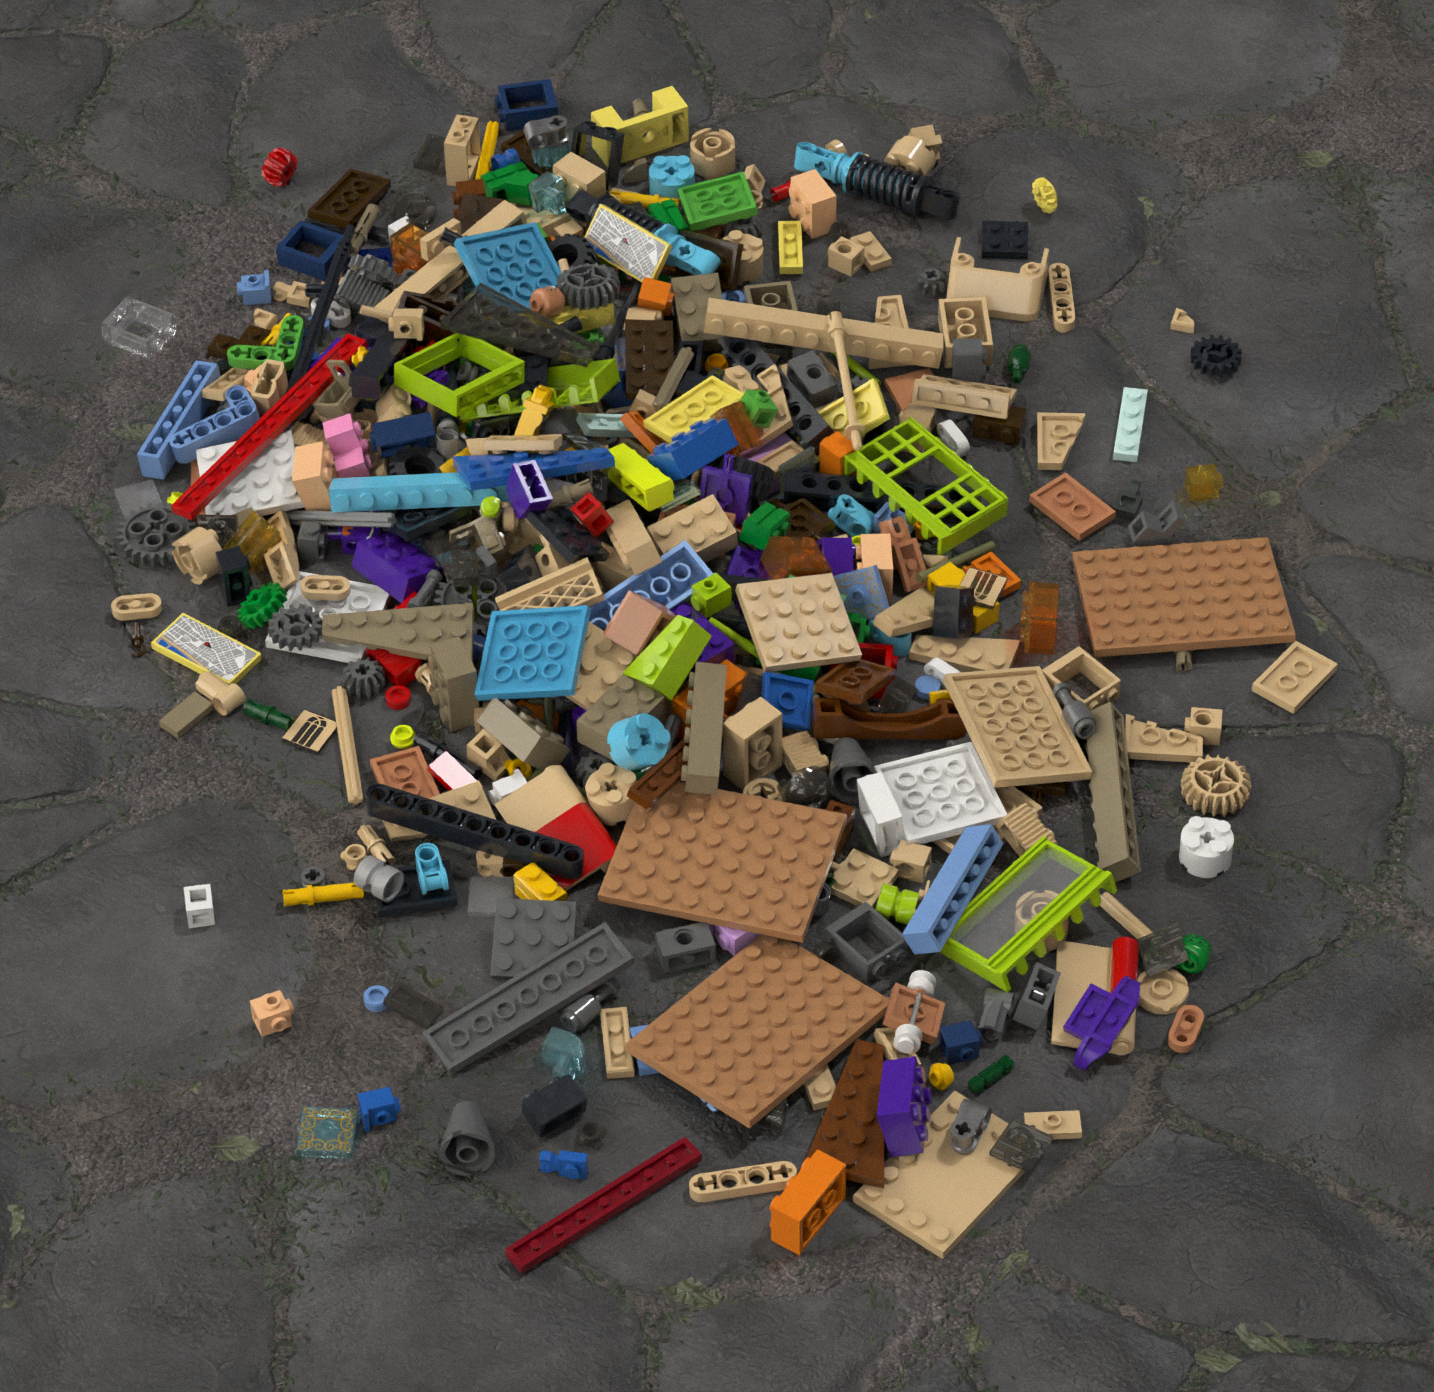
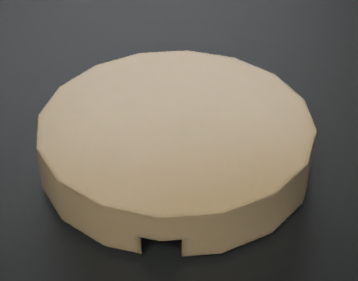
M1167 968L1149 976L1148 970H1146L1137 979L1141 983L1139 1004L1147 1011L1164 1015L1175 1013L1188 1000V982L1176 970Z

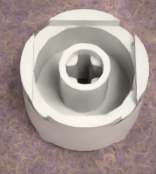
M1194 816L1189 819V823L1184 826L1181 832L1179 861L1181 865L1184 864L1188 868L1187 872L1200 878H1213L1217 876V873L1223 870L1225 872L1229 869L1234 843L1231 825L1227 821H1220L1214 818Z

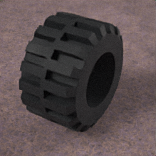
M568 233L564 234L563 237L559 235L555 237V240L547 242L557 264L560 259L565 258L568 264L573 263L571 265L573 267H577L578 264L586 265L587 263H597L600 265V261L592 246L583 236L580 237L578 234L571 236Z
M408 445L405 446L404 450L400 448L396 454H393L387 476L442 473L439 467L446 462V458L439 456L437 450L432 451L428 446L423 448L420 445H415L414 447Z
M726 453L716 458L712 467L723 468L724 455ZM735 456L733 470L753 475L750 500L766 501L775 472L766 465Z

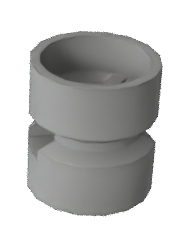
M373 855L365 857L358 865L354 874V884L366 892H371L373 896L384 902L393 900L401 890L404 882V874L391 865L384 866V861Z

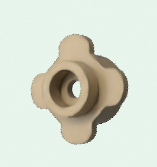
M352 844L341 853V859L345 860L349 870H356L360 862L368 856L366 855L365 848L360 844Z

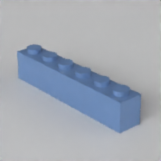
M195 361L137 453L142 476L165 479L176 461L170 446V437L176 432L202 420L213 402L211 399L202 398V389L220 377L218 364Z
M992 824L969 826L964 829L902 933L914 954L940 952L1003 845Z

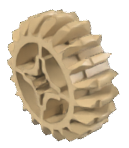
M1207 754L1205 759L1198 757L1196 762H1190L1188 768H1185L1181 779V793L1183 798L1186 799L1187 805H1193L1194 811L1202 810L1203 816L1206 813H1212L1213 817L1216 814H1221L1225 817L1227 812L1235 814L1237 809L1242 810L1244 803H1247L1249 800L1252 786L1245 766H1239L1238 760L1231 762L1229 756L1222 759L1219 757V754L1215 758H1211Z

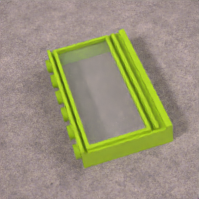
M1043 836L967 905L940 953L1004 991L1009 992L1011 987L1006 975L1015 967L1018 973L1024 975L1028 971L1025 957L1032 950H1034L1036 956L1044 957L1047 950L1043 940L1052 933L1056 940L1061 941L1065 936L1062 923L1069 916H1071L1073 922L1080 924L1083 920L1080 906L1089 899L1092 906L1098 907L1101 904L1099 893L1101 887L1112 894L1117 892L1113 875L1110 871L1107 870L1105 872L1049 841L1046 836Z

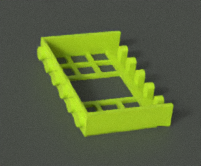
M616 358L549 367L548 387L554 389L550 402L555 403L554 408L599 402L607 392L620 382ZM525 391L522 397L510 398L509 395L502 394L499 397V401L485 402L459 417L460 420L520 413L526 407H523V405L518 406L519 402L522 400L524 404L525 399L533 394L531 391ZM557 391H564L560 396L557 397Z
M909 417L908 420L862 446L861 450H855V452L844 456V474L848 476L857 470V481L860 484L867 482L868 479L873 482V494L876 498L881 497L885 493L889 496V508L891 511L895 512L901 507L905 509V521L909 526L916 523L917 520L922 524L921 534L924 539H929L933 534L938 537L937 554L940 556L1007 515L1008 497L1003 491H999L986 477L981 476L970 464L962 460L955 451L950 450L938 437L932 435L921 423H918L912 417ZM917 442L927 451L921 453L912 444ZM908 449L916 456L909 462L904 464L894 456L902 450ZM933 455L959 478L918 502L893 481L892 478ZM889 459L899 468L886 475L877 465ZM965 482L975 491L970 494L960 484ZM955 489L964 498L952 505L942 495ZM981 495L990 505L985 507L975 498ZM937 499L946 509L934 515L924 506ZM971 502L980 511L968 518L958 508ZM952 512L962 522L950 529L940 519Z

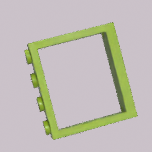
M461 330L395 363L394 385L458 417L524 383L525 361ZM460 356L491 370V372L454 391L423 376Z

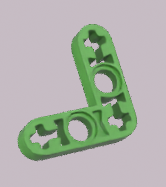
M290 315L283 319L276 347L250 345L230 347L227 351L229 365L233 368L256 369L264 361L270 359L283 362L285 371L293 369L303 339V319L297 315ZM286 341H294V342H295V343L292 344V345H285V344H283V343L286 342ZM259 356H266V357H267V358L264 359V360H257V359H256V358L259 357Z

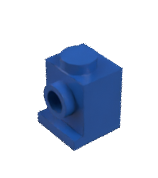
M390 1087L357 1094L359 1111L365 1132L371 1131L370 1126L396 1121V1114L401 1113L398 1096H392Z

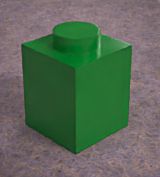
M516 171L504 182L507 200L510 203L531 206L543 195L538 174Z

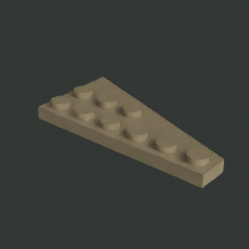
M473 603L323 615L322 637L327 642L348 646L359 644L367 646L370 650L377 651L380 648L389 650L391 654L427 660L428 656H431L430 645L460 637L473 663Z

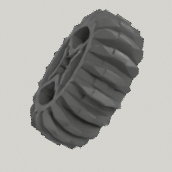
M578 264L577 267L571 266L569 270H563V274L558 275L556 287L565 297L564 306H570L571 309L579 308L581 311L582 309H599L601 306L607 307L608 303H614V300L618 298L620 293V281L617 272L613 271L612 267H606L605 264Z

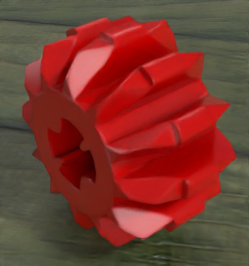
M275 148L272 153H268L267 159H264L265 163L261 167L263 170L261 176L273 186L284 187L287 182L291 181V177L295 175L294 172L298 168L296 165L298 159L286 148Z

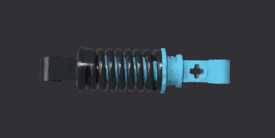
M801 142L797 144L794 168L804 172L815 169L821 177L831 180L834 184H842L844 193L857 194L859 197H865L877 203L881 202L883 205H889V207L897 208L901 211L904 210L918 218L925 212L947 220L957 217L960 194L953 190L935 186L934 178L930 175L920 176L917 172L912 174L911 170H904L902 167L896 168L893 164L888 165L887 162H880L878 159L873 160L872 157L859 152L849 157L846 153L842 152L839 154L812 143Z
M579 189L564 208L572 218L585 222L586 229L588 230L599 205H606L673 245L665 262L670 267L676 266L693 275L714 273L721 264L720 258L713 252L704 250L686 241L685 237L677 235L675 226L662 223V221L648 216L646 213H641V211L627 206L625 203H620L611 195L605 194L596 198Z

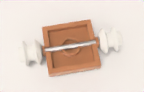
M918 970L913 972L910 976L908 987L895 982L891 990L883 1025L896 1030V1036L893 1041L894 1046L905 1054L917 1052L920 1049L921 1041L933 1045L938 1035L945 1003L932 998L936 979L928 971Z

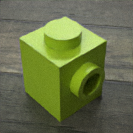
M717 573L691 586V603L695 610L700 611L706 618L732 605L731 586Z

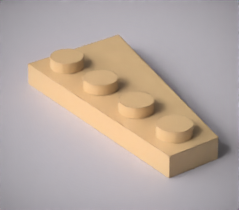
M479 780L429 798L496 820ZM382 820L391 842L425 838L428 835Z

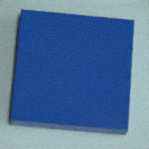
M764 672L762 675L761 697L782 713V727L802 731L810 730L814 681Z

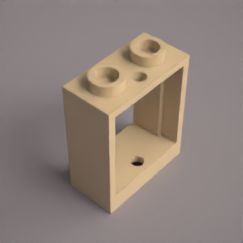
M456 115L445 139L446 180L449 186L456 187L455 182L473 180L477 171L481 150L479 119L476 117Z
M1080 646L1042 670L1052 692L1055 685L1064 683L1079 672L1097 685L1100 690L1085 700L1081 699L1071 690L1070 696L1072 699L1084 702L1089 711L1108 702L1113 704L1120 697L1121 680ZM1057 700L1061 705L1065 707L1061 700Z

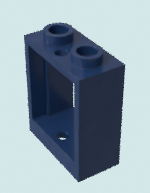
M551 79L498 86V95L494 96L496 109H499V122L504 123L506 131L524 129L525 124L529 121L558 115V105ZM544 101V105L509 110L508 104Z
M300 220L276 247L278 265L325 281L338 242L343 238V235ZM302 241H306L326 248V251L318 258L298 251L296 248Z
M430 412L372 423L373 431L369 432L373 453L378 452L379 459L392 457L393 454H396L397 450L400 448L404 450L405 446L408 445L411 447L420 445L423 448L425 446L430 447V449L436 448V438Z

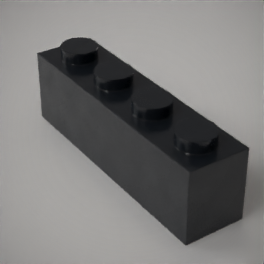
M385 331L379 340H376L375 345L367 352L364 359L359 362L353 373L350 374L349 386L352 388V397L380 400L394 382V364L413 355L412 338H394V332Z

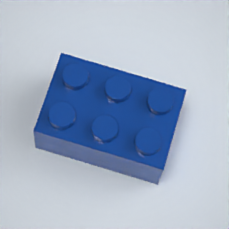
M714 417L705 422L700 420L689 426L690 431L677 433L671 437L672 442L668 444L665 442L654 447V453L646 457L648 462L655 468L657 467L665 476L670 477L672 481L686 478L739 445L726 418L716 420Z

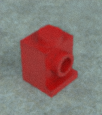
M590 493L586 494L570 508L595 538L614 523L602 504Z

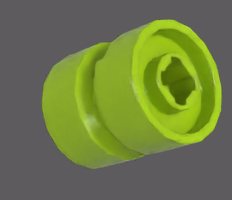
M883 883L875 910L887 920L893 916L895 922L908 925L914 915L919 893L907 889L899 892L898 887Z

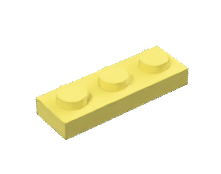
M778 221L780 274H803L801 221Z

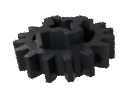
M1210 335V339L1201 337V342L1195 341L1194 347H1191L1190 363L1194 364L1195 370L1201 369L1200 374L1202 375L1207 372L1209 377L1217 374L1219 378H1222L1223 373L1230 376L1231 370L1238 371V366H1241L1242 349L1238 348V343H1231V338L1224 340L1223 335H1220L1218 338Z

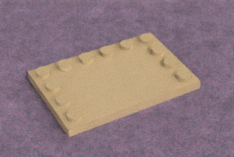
M1040 666L945 674V686L994 788L1088 780L1091 778L1092 770L1072 730L1063 718L1062 710Z
M956 1091L931 1114L930 1122L926 1124L928 1141L924 1143V1152L890 1157L884 1163V1189L864 1184L853 1195L854 1203L942 1259L1025 1173V1170L1012 1165L1013 1163H1019L1010 1160V1163H1008V1159L1005 1161L1004 1156L993 1152L996 1149L1004 1153L1005 1156L1011 1153L1014 1158V1156L1021 1153L999 1144V1142L1001 1141L1022 1151V1146L1027 1142L1025 1141L1026 1139L1018 1136L1012 1141L1015 1144H1010L1006 1140V1136L1010 1131L1008 1129L1011 1125L994 1114H991L990 1122L973 1152L965 1155L955 1152L952 1147L951 1125L956 1118L961 1102L964 1099H968ZM1032 1141L1031 1145L1033 1148H1036V1144ZM1033 1150L1027 1151L1026 1154L1032 1153ZM1027 1156L1026 1158H1024L1023 1162H1025L1026 1160H1032V1158H1029Z

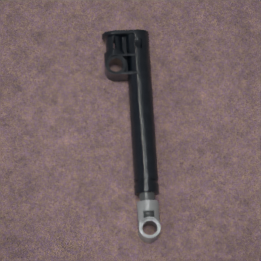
M416 340L417 347H426L430 343L426 340ZM460 357L439 368L448 372L450 380L443 386L452 391L461 387V382L456 378L461 365ZM436 407V450L439 452V456H444L446 461H448L452 456L458 454L460 417H455Z

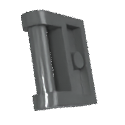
M436 570L429 571L426 576V582L415 598L410 599L407 608L434 606V599H436L435 591L439 590V583L443 578L440 572Z

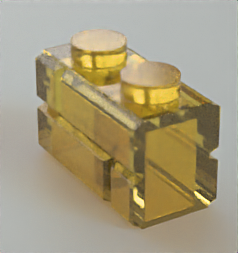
M253 510L222 549L240 546L242 554L248 555L252 569L253 566L255 567L260 564L264 552L277 543L278 535L281 532L272 523Z

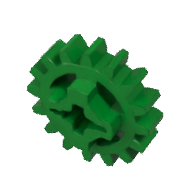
M270 582L267 586L263 584L259 590L255 588L249 593L250 595L246 596L247 600L240 604L242 608L237 610L239 614L237 618L247 629L250 627L255 629L257 625L262 627L265 621L268 622L269 619H273L272 614L274 612L278 613L277 611L281 607H285L282 603L288 600L286 598L288 594L278 582L275 584Z

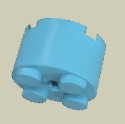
M657 156L653 159V163L649 168L650 195L659 194L662 197L679 198L678 188L695 184V170L688 156Z
M647 713L638 714L616 722L609 730L607 744L610 743L612 751L609 752L612 760L625 770H636L657 764L665 756L668 742L670 741L669 731L664 728L657 718Z

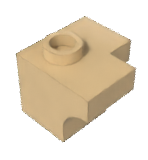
M483 728L467 744V759L482 767V772L493 781H498L508 771L504 768V762L508 759L512 760L507 755L510 750Z

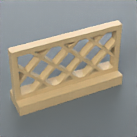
M923 374L921 379H915L912 404L1007 419L1008 410L1016 397L1017 389Z
M586 557L496 597L495 600L500 611L552 608L548 607L551 602L556 603L553 607H563L565 604H570L569 606L588 605L590 607L605 600L591 564ZM574 592H580L576 597H572ZM589 593L594 594L590 597L585 598Z

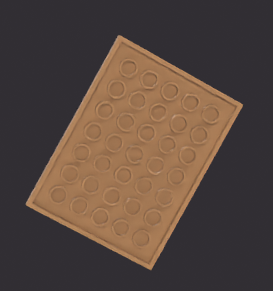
M1268 537L1072 552V562L1095 657L1295 642V630Z
M680 781L649 810L634 802L598 892V901L803 943L846 825V814L717 789L716 795L685 792L686 783Z
M761 934L626 1043V1052L750 1129L880 1020L886 1013L889 999L796 943Z

